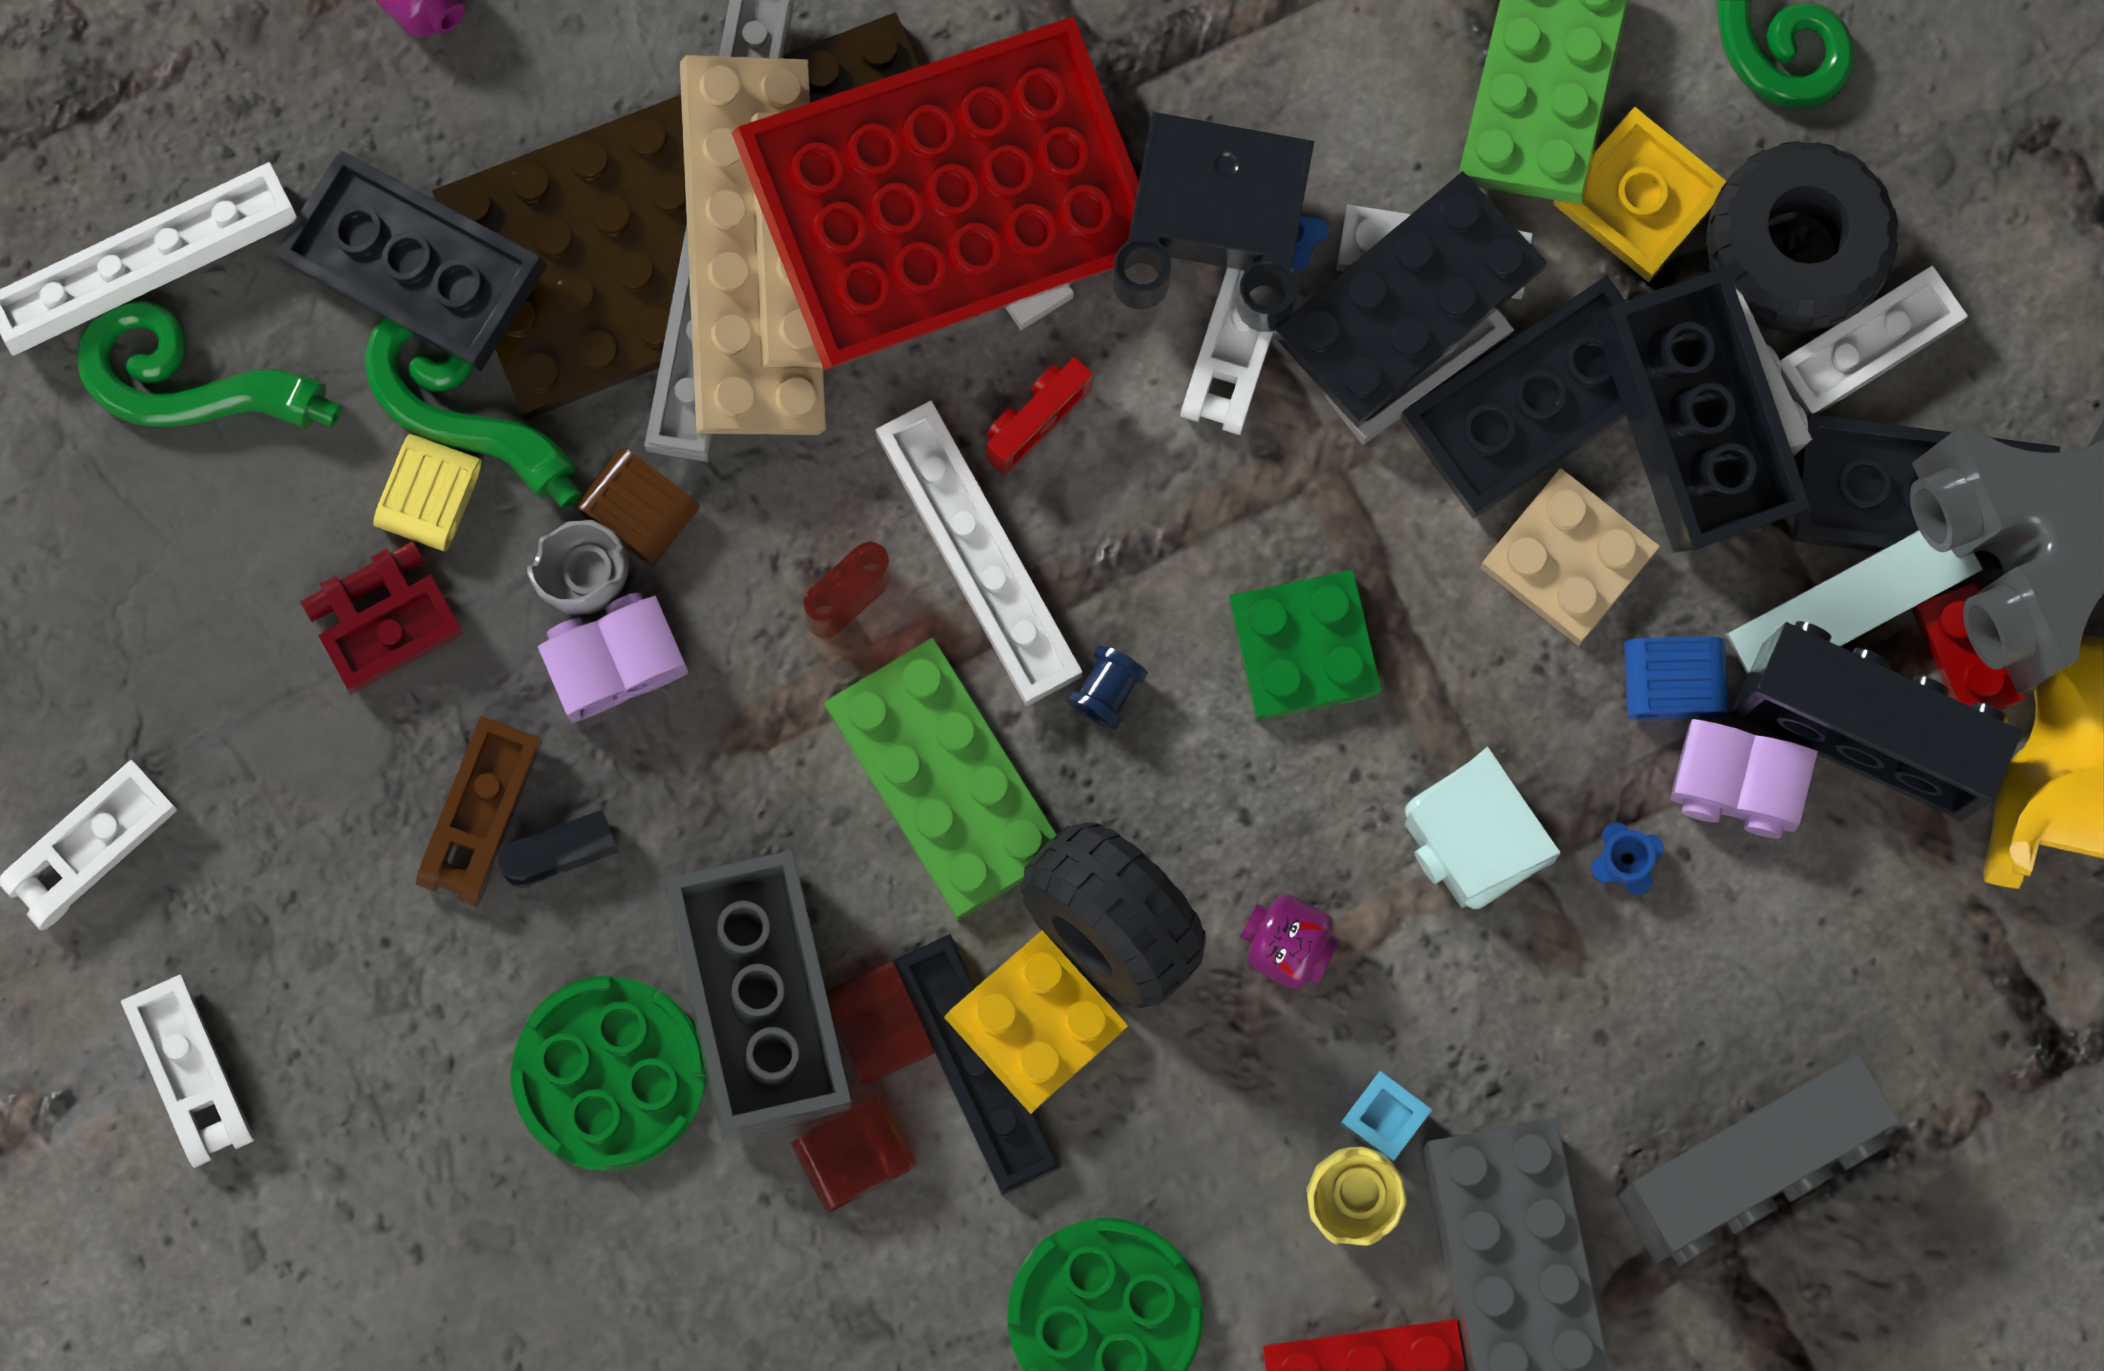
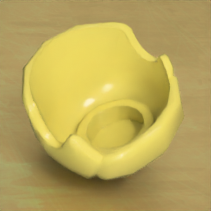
M1347 1147L1332 1153L1316 1165L1307 1186L1310 1218L1319 1231L1336 1245L1353 1244L1368 1246L1376 1243L1399 1224L1407 1204L1402 1173L1385 1154L1365 1147Z

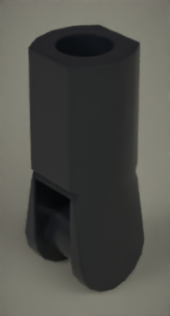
M601 809L547 829L546 833H537L506 844L499 853L498 863L509 884L514 887L525 888L551 878L560 871L564 873L618 853V849L604 811Z

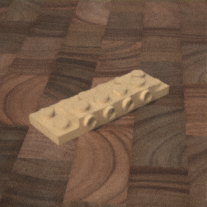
M686 55L680 61L696 434L819 435L826 430L823 366L731 134L738 126L810 103L808 60Z

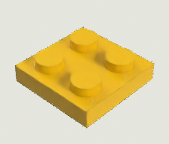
M1634 107L1595 151L1583 205L1554 200L1553 205L1647 282H1650L1711 212L1714 202L1726 180Z
M1043 930L956 1004L944 1017L1030 1114L1128 1027L1124 1020Z

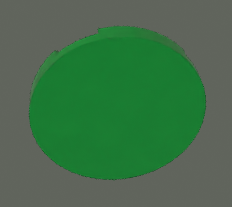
M611 975L585 978L570 983L552 993L535 1008L525 1021L526 1024L519 1035L510 1070L512 1095L518 1113L529 1132L547 1151L557 1158L574 1166L594 1171L631 1169L644 1165L666 1153L684 1136L692 1125L702 1103L706 1082V1070L699 1039L694 1025L687 1014L671 997L661 990L636 980L611 977Z
M1096 1218L1071 1224L1041 1241L1030 1252L1016 1274L1011 1287L1007 1310L1010 1343L1017 1362L1023 1371H1188L1200 1345L1204 1321L1198 1284L1185 1258L1178 1249L1152 1229L1136 1222L1117 1218Z

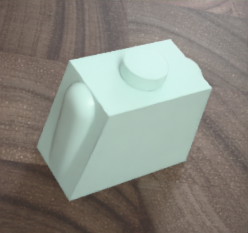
M1488 746L1470 762L1414 797L1405 808V815L1407 817L1405 826L1420 846L1414 852L1419 865L1434 884L1443 880L1461 908L1468 906L1472 909H1480L1536 872L1554 864L1560 854V851Z

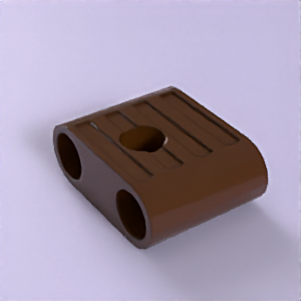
M621 447L574 508L586 520H593L613 530L628 551L654 567L698 511L700 505L684 490L636 455Z

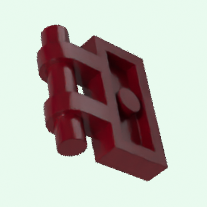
M413 541L391 553L388 548H385L370 556L373 561L372 563L340 580L337 575L319 583L322 588L321 590L300 601L311 623L332 612H335L340 624L318 636L350 695L464 635L432 575L411 586L407 585L403 574L424 564ZM385 584L391 596L357 613L352 601Z

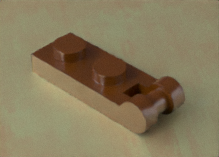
M480 716L421 862L416 885L434 892L438 887H442L458 893V901L478 907L485 894L490 873L542 745L540 737ZM454 845L474 852L467 869L448 863Z

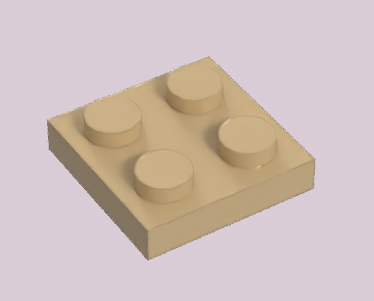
M1560 468L1484 559L1480 569L1579 647L1656 554L1660 546Z

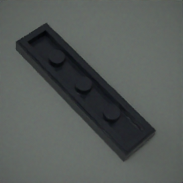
M951 933L892 960L897 975L1001 1196L1059 1170L1061 1166L1035 1111L1031 1114L944 1018L956 1004L976 988Z

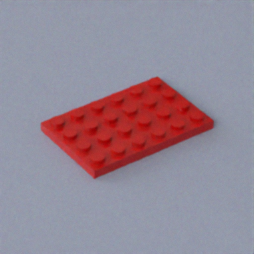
M1074 16L738 126L731 132L824 371L1114 269V260L1119 248L1128 241L1139 181Z

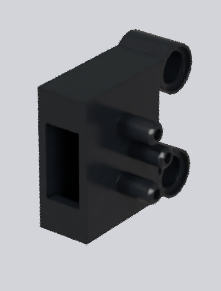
M1152 112L1128 241L1119 248L1114 260L1113 289L1117 298L1126 306L1134 309H1149L1158 305L1165 298L1169 289L1171 258L1243 270L1245 272L1240 281L1237 297V312L1241 320L1249 328L1258 332L1275 331L1280 324L1291 316L1294 307L1296 280L1291 272V266L1315 141ZM1136 263H1146L1156 269L1159 276L1151 283L1137 284L1126 276L1125 271ZM1259 286H1271L1281 293L1284 300L1276 306L1263 307L1252 300L1250 292Z

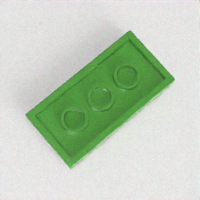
M1500 0L1459 173L1463 171L1478 188L1583 205L1630 0Z
M933 637L824 702V708L956 921L961 920L1023 882L1024 868L1056 836V833Z

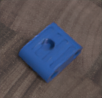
M1637 638L1624 642L1628 719L1643 721L1717 719L1729 716L1726 640L1724 638Z

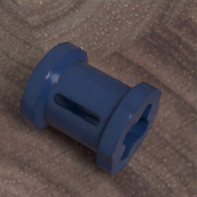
M1099 645L1094 653L1097 662L1081 691L1072 692L1068 703L1077 712L1107 728L1117 729L1122 721L1118 714L1135 683H1143L1148 672L1143 666L1127 655L1110 647Z

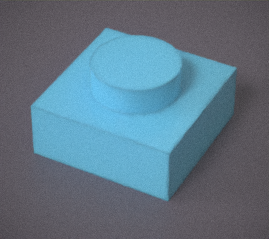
M1379 1071L1342 1120L1340 1126L1369 1148L1385 1154L1393 1163L1432 1109L1383 1072Z

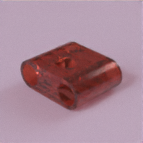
M863 542L808 590L803 604L807 626L811 633L821 638L835 636L887 589L891 579L888 553L883 546L876 542ZM869 564H875L879 566L877 569L872 571H867L862 568ZM822 606L832 607L829 612L823 614L815 611Z
M893 961L825 990L832 1019L863 1086L934 1054L928 1036Z
M883 1095L856 1106L791 1142V1146L826 1213L847 1205L919 1165Z

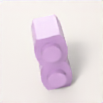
M633 593L621 597L606 606L605 609L608 615L585 625L582 618H575L560 623L547 632L549 640L537 646L571 723L592 717L630 698L667 685L689 673L656 596L643 599L641 593Z
M1692 719L1687 729L1670 800L1682 804L1681 813L1688 817L1706 822H1719L1720 815L1733 816L1745 821L1744 830L1755 835L1779 839L1782 837L1783 831L1795 832L1800 825L1818 751L1779 739L1753 735L1729 726Z

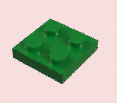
M1353 570L1229 595L1228 603L1256 722L1380 696L1381 686Z

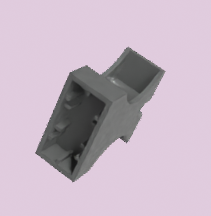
M2104 404L2100 419L2088 443L2084 448L2059 453L2027 451L1998 442L1970 424L1957 428L1912 463L1919 479L1913 482L1910 489L1911 509L1919 531L1927 543L1936 551L1947 552L1952 550L1958 558H1963L1978 551H1986L1995 555L2001 562L2003 569L2002 577L1966 600L1963 610L1964 624L1969 640L1979 658L1991 669L2000 670L2006 667L2019 695L2029 691L2078 661L2084 628L2096 603L2104 594Z

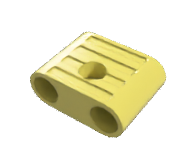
M409 434L401 447L378 503L373 526L446 552L454 539L477 482L482 459Z

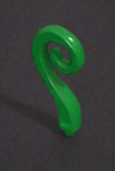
M1716 0L1718 27L1722 46L1728 61L1740 80L1760 98L1786 109H1810L1828 103L1846 86L1854 66V47L1847 26L1832 10L1818 3H1798L1782 9L1769 24L1766 35L1768 46L1776 60L1782 64H1788L1795 59L1798 49L1794 36L1800 30H1811L1817 33L1825 44L1826 55L1820 68L1811 75L1794 77L1775 68L1759 49L1753 36L1750 21L1751 0Z
M130 300L92 318L85 326L78 340L76 357L80 379L86 391L104 410L133 424L148 427H179L254 411L271 415L302 429L310 427L314 420L333 428L342 413L341 404L325 398L326 385L302 374L281 369H254L173 394H150L126 385L114 374L110 364V355L117 339L129 330L138 328L148 329L154 332L159 340L158 349L149 356L143 354L134 355L128 359L126 369L133 379L144 383L160 382L169 378L178 370L185 357L186 339L182 325L171 312L152 302Z
M380 318L371 331L365 351V371L373 396L392 420L404 429L424 439L448 447L488 454L501 459L517 473L537 498L541 499L551 495L562 509L571 507L581 498L582 493L571 480L577 471V466L556 443L538 430L520 422L438 409L416 397L402 380L397 366L400 348L414 335L386 319ZM451 355L442 363H434L425 357H415L409 365L410 376L419 386L429 391H447L456 388L464 383L474 370L470 365Z

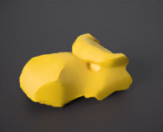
M2083 635L2078 661L2040 683L2035 688L2036 711L2031 735L2025 747L2012 757L1996 794L1992 832L1983 870L1984 882L2019 889L2023 883L2024 875H2031L2039 844L2104 859V637Z

